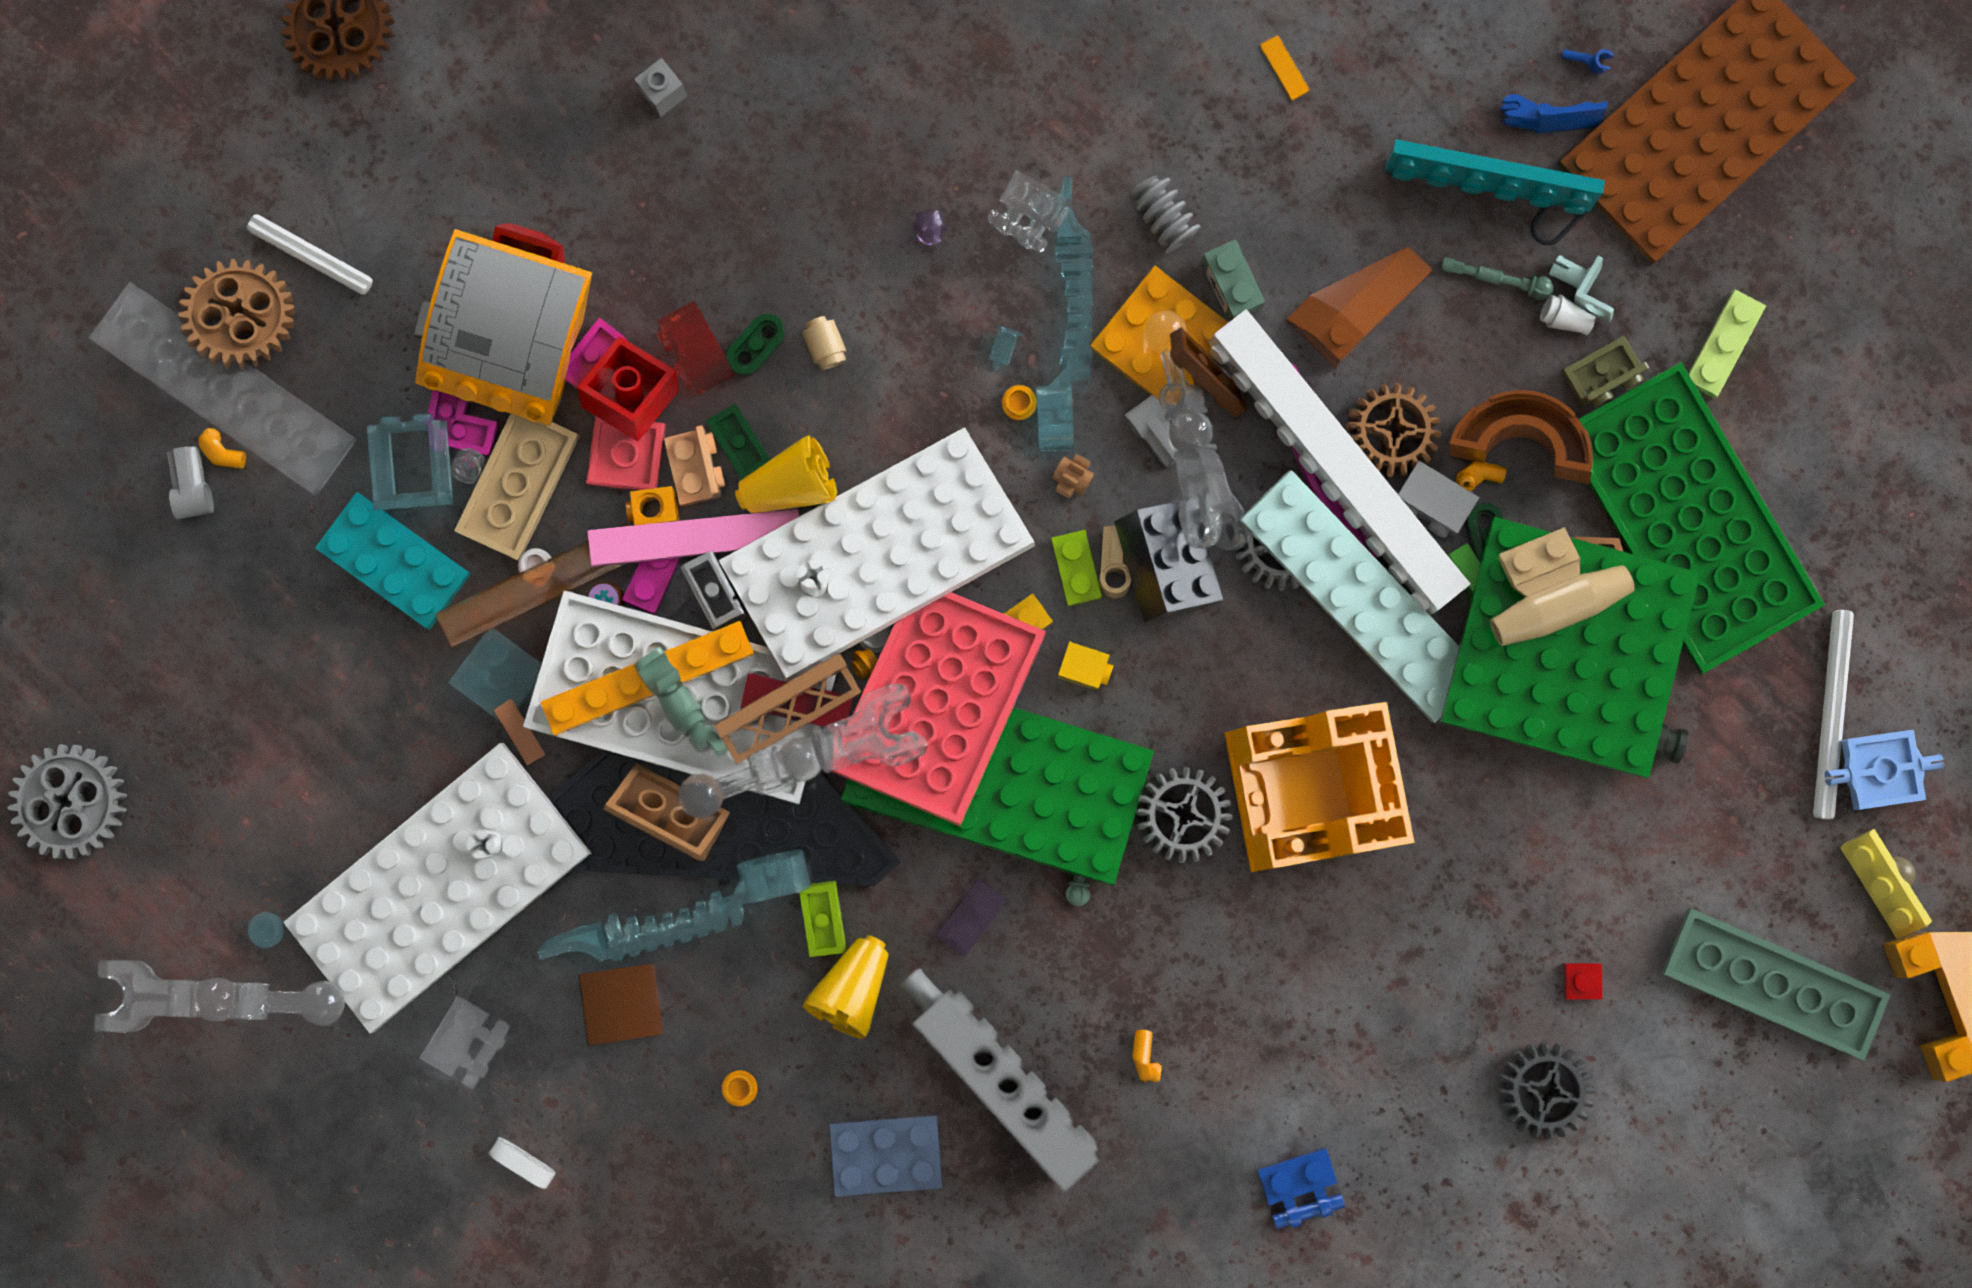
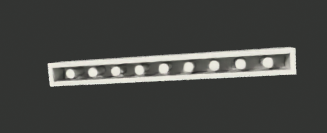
M1247 309L1212 336L1208 343L1211 345L1210 351L1213 357L1221 365L1226 364L1233 372L1232 378L1235 384L1243 392L1248 391L1256 401L1254 405L1260 415L1265 419L1270 418L1278 428L1276 432L1282 442L1288 447L1292 445L1300 454L1299 461L1303 468L1310 474L1315 473L1323 483L1321 488L1330 500H1337L1345 510L1343 514L1347 522L1353 528H1359L1368 538L1366 539V544L1376 556H1382L1390 566L1388 567L1389 573L1399 584L1404 583L1412 593L1411 597L1423 612L1427 611L1429 615L1435 613L1470 585L1465 576Z

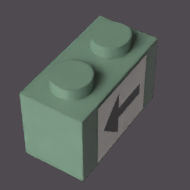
M1236 239L1204 253L1201 262L1202 267L1228 321L1233 320L1245 309L1251 315L1261 312L1265 305V300Z

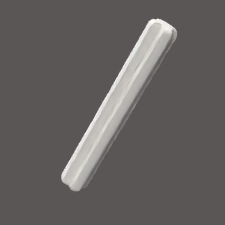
M253 215L250 219L247 229L252 234L361 295H365L369 291L373 282L369 276L260 215Z

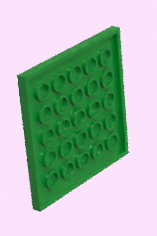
M1493 517L1440 723L1641 778H1649L1700 572L1571 538L1580 557V575L1624 565L1632 577L1635 588L1634 592L1599 614L1549 635L1501 646L1493 634L1490 620L1525 597L1515 589L1513 590L1498 560L1499 554L1552 532Z

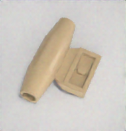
M1564 527L1499 554L1498 560L1513 590L1515 589L1525 598L1492 618L1490 624L1493 634L1501 646L1543 637L1599 614L1634 592V583L1624 565L1580 575V557Z

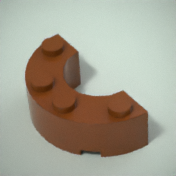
M1513 390L1490 396L1488 400L1478 406H1473L1463 416L1452 434L1449 444L1450 457L1485 463L1489 452L1500 442L1512 437L1530 438L1541 443L1550 452L1555 464V478L1590 484L1593 453L1587 430L1584 429L1575 413L1567 405L1544 393L1529 390Z

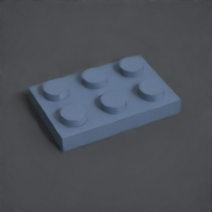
M937 1115L830 1123L835 1197L939 1189L943 1187Z

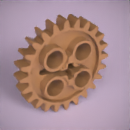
M231 259L230 268L225 269L219 261L217 262V272L213 273L205 267L204 273L206 278L204 280L196 276L192 278L196 288H184L185 294L189 299L179 301L184 312L178 313L180 322L184 323L181 326L183 335L189 336L187 339L190 348L197 347V353L200 358L209 353V360L212 365L222 358L225 369L231 366L232 361H237L240 370H242L245 366V360L250 359L252 364L257 367V357L262 355L268 361L271 360L269 353L271 348L279 352L282 351L279 339L290 341L291 338L286 329L295 328V323L291 316L296 315L294 305L290 304L293 302L291 292H285L287 286L284 280L277 282L278 278L274 270L265 275L266 271L262 263L255 270H252L250 260H246L241 268L237 266L235 259ZM227 289L237 290L232 296H222V293ZM214 301L219 303V305L213 303L209 304V302ZM265 302L269 304L264 310L258 311L253 309L258 303ZM217 317L221 319L215 326L206 325V322L211 318ZM256 323H257V324H262V325H263V324H266V326H265V327H260V326L256 325ZM242 332H253L251 338L247 340L237 338Z

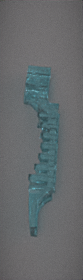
M1064 177L1058 211L1057 245H1080L1055 246L1054 256L1055 262L1080 261L1062 263L1061 279L1080 278L1066 280L1065 295H1080V297H1068L1067 312H1079V314H1067V330L1079 329V331L1065 332L1064 347L1075 346V349H1059V364H1066V368L1050 385L1036 386L1039 452L1074 450L1072 384L1076 380H1090V365L1086 364L1092 363V348H1088V346L1092 344L1093 340L1092 331H1089L1093 324V315L1089 313L1093 309V296H1089V294L1093 293V279H1089V277H1093V262H1089V260H1093L1094 250L1093 244H1090V232L1078 223L1072 210L1073 177Z
M791 850L747 860L738 864L737 870L740 881L731 896L722 898L720 891L711 893V901H708L709 912H707L705 901L696 902L695 911H692L694 917L692 920L688 908L679 909V917L676 918L677 924H674L672 914L666 913L662 916V922L658 923L660 929H657L654 915L645 917V923L641 926L642 934H640L636 916L628 917L626 926H623L625 938H623L617 914L609 915L607 924H604L608 943H606L602 924L599 921L569 930L543 942L538 950L539 959L542 960L569 951H580L594 956L600 962L613 958L614 962L622 960L624 955L630 953V957L637 956L642 949L647 948V952L655 951L658 945L663 943L664 947L673 946L675 940L681 939V942L690 941L692 936L698 934L699 938L705 937L713 929H715L716 933L723 932L726 929L729 918H731L732 926L741 925L745 916L743 904L801 892L811 886L803 851Z

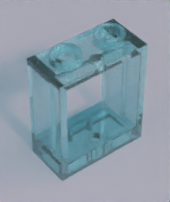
M433 414L412 415L411 422H401V417L379 418V425L367 426L374 510L453 505L447 421L434 420ZM428 431L433 491L396 494L391 435Z

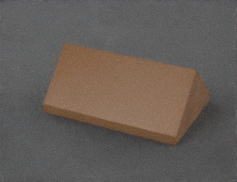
M638 763L634 765L604 807L605 811L700 861H705L730 814L729 811Z

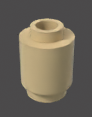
M821 316L806 323L807 329L802 332L812 360L814 364H818L820 371L830 369L846 361L844 356L846 349L834 320L827 321L825 316Z

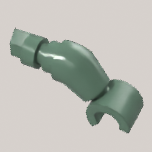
M661 647L656 648L634 664L643 683L650 692L657 695L670 724L676 731L681 730L686 737L691 736L689 742L696 751H702L710 746L717 756L725 755L728 752V748L711 726L704 725L706 720L701 715L703 712L702 708L682 681H680L681 678L677 669L672 666Z

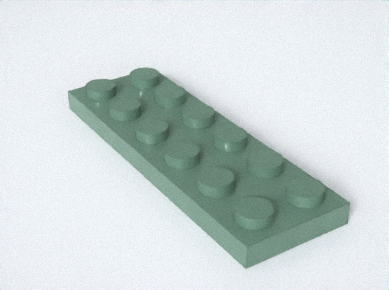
M1692 908L1687 909L1661 973L1664 976L1861 1061H1865L1891 994Z

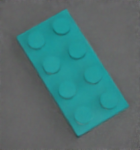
M358 492L355 493L315 547L428 630H431L471 575L463 567Z

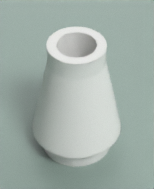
M1550 295L1541 310L1540 321L1545 322L1546 327L1588 335L1594 326L1595 316L1587 313L1563 295L1558 297Z

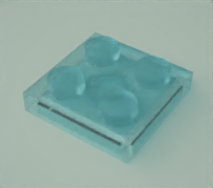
M490 626L448 683L499 720L493 709L511 698L519 709L535 688L542 663Z

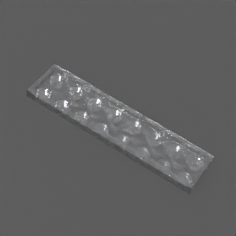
M129 282L89 338L317 496L357 439L247 362H245L242 370H240L237 361H232L231 366L225 369L222 358L214 365L210 363L209 353L200 358L197 353V347L190 348L187 341L189 336L183 335L181 326L184 323L180 322L178 314Z

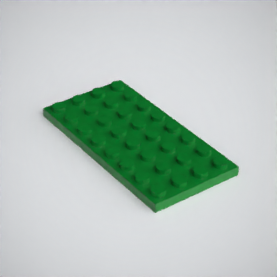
M1682 362L1578 419L1584 429L1587 430L1592 445L1593 464L1590 484L1588 485L1628 553L1700 572L1683 641V647L1700 675L1825 606L1818 591Z
M1013 707L961 826L849 779L847 780L841 802L1114 886L1154 750Z

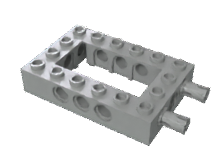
M917 969L901 984L902 988L906 989L925 1012L913 1024L1064 1191L1098 1161L1095 1154L1098 1148L1092 1136L1081 1124L1077 1128L1071 1125L1073 1120L1068 1116L1070 1112L1057 1098L1050 1101L1045 1096L1047 1094L1044 1089L1046 1086L1033 1071L1027 1075L1020 1068L1022 1066L1020 1063L1022 1059L1008 1044L1004 1048L995 1040L998 1032L984 1017L978 1021L970 1013L974 1006L961 991L954 995L949 990L943 995L921 969ZM980 1050H986L992 1054L994 1060L991 1064L983 1066L976 1062L974 1054ZM1005 1078H1011L1018 1083V1087L1012 1092H1005L1000 1089L998 1084ZM1030 1106L1042 1109V1114L1035 1119L1027 1118L1023 1112Z

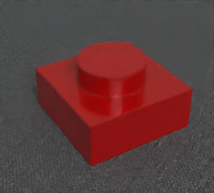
M1563 963L1564 999H1603L1602 963Z

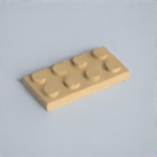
M510 414L454 531L519 561L528 546L580 436L553 422L549 426Z

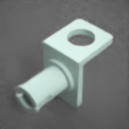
M1559 255L1556 259L1557 263L1553 264L1549 275L1576 288L1574 304L1584 311L1610 323L1613 318L1614 309L1586 295L1602 268L1603 258L1597 256L1592 267L1585 269Z

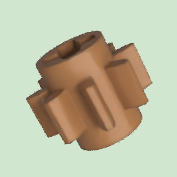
M1077 453L1073 460L1064 456L1052 476V480L1059 483L1056 487V492L1071 499L1074 492L1083 496L1095 473L1088 470L1091 461Z

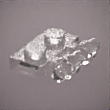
M1016 169L1000 198V201L1009 205L1006 213L1002 214L997 210H993L988 216V222L995 225L999 233L1005 236L1011 235L1018 239V243L1026 249L1033 248L1038 252H1042L1047 246V240L1041 237L1045 228L1057 233L1074 202ZM1023 214L1032 219L1026 227L1019 224Z
M457 996L420 1059L448 1076H453L458 1066H462L468 1071L461 1082L474 1089L480 1077L484 1078L490 1069L487 1065L496 1050H501L506 1040L504 1037L511 1026L498 1019L492 1031L486 1029L483 1025L489 1013L463 997ZM477 1037L485 1043L474 1059L466 1053Z

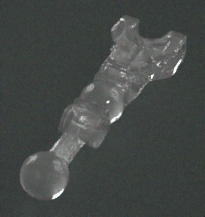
M1173 311L1155 312L1147 319L1143 333L1147 346L1161 355L1167 384L1163 386L1160 392L1159 401L1162 409L1166 411L1164 415L1165 420H1171L1169 439L1173 447L1178 450L1174 452V456L1178 458L1176 468L1183 495V502L1179 509V521L1184 538L1189 546L1197 549H1205L1215 544L1224 550H1238L1246 544L1249 538V531L1239 521L1245 512L1239 500L1229 489L1222 461L1215 452L1217 450L1216 444H1210L1213 437V428L1209 418L1204 415V413L1208 412L1207 407H1204L1205 394L1197 385L1189 384L1186 370L1178 368L1170 357V334L1180 327L1187 332V325L1183 318ZM1203 523L1205 534L1200 539L1197 530L1199 525ZM1228 523L1235 529L1234 539L1231 541L1228 539L1225 525Z
M893 684L871 691L861 700L853 716L825 726L816 732L809 733L810 738H792L784 743L781 750L774 746L757 751L749 756L748 763L750 767L718 779L706 774L691 775L683 781L679 789V803L683 811L691 817L709 818L718 812L723 799L755 787L760 795L772 794L787 786H792V780L798 782L810 781L820 773L821 769L827 773L831 770L841 769L870 758L877 759L886 765L899 766L921 757L927 751V744L920 734L915 732L896 735L889 733V723L892 717L908 708L911 703L909 688L903 684Z
M104 960L98 962V976L100 978L116 980L123 989L124 998L121 1006L115 1012L95 1015L94 1030L119 1033L135 1032L149 1025L156 1016L203 1017L207 1021L215 1023L223 1022L227 1019L267 1020L268 1012L301 1014L312 1025L322 1027L331 1025L339 1019L344 1010L345 1001L341 990L333 983L327 981L314 982L307 986L303 992L269 991L270 983L231 982L222 977H213L206 981L161 979L143 961Z

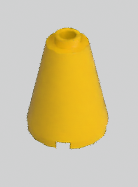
M808 435L739 481V489L735 491V495L741 509H747L750 513H761L826 504L836 500L837 488L834 478L828 480L827 469L830 468V464L822 447L814 437L810 438V435Z
M867 935L865 939L857 938L806 997L802 1006L803 1009L821 1022L823 1019L833 1024L832 1028L858 1039L865 1038L870 1030L889 953L884 950L886 944L870 935Z

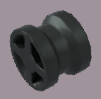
M1663 723L1654 758L1664 756L1668 757L1670 762L1680 763L1688 742V730L1683 728L1677 730L1669 729L1667 724Z

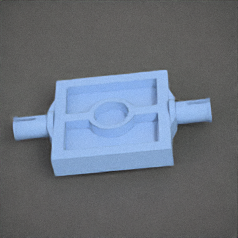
M1914 729L1841 740L1845 759L1844 769L1827 770L1824 777L1838 776V778L1825 780L1828 786L1847 783L1850 788L1853 810L1926 800L1923 785L1925 771L1943 769L1944 762L1931 764V762L1944 759L1941 754L1922 757L1916 746Z

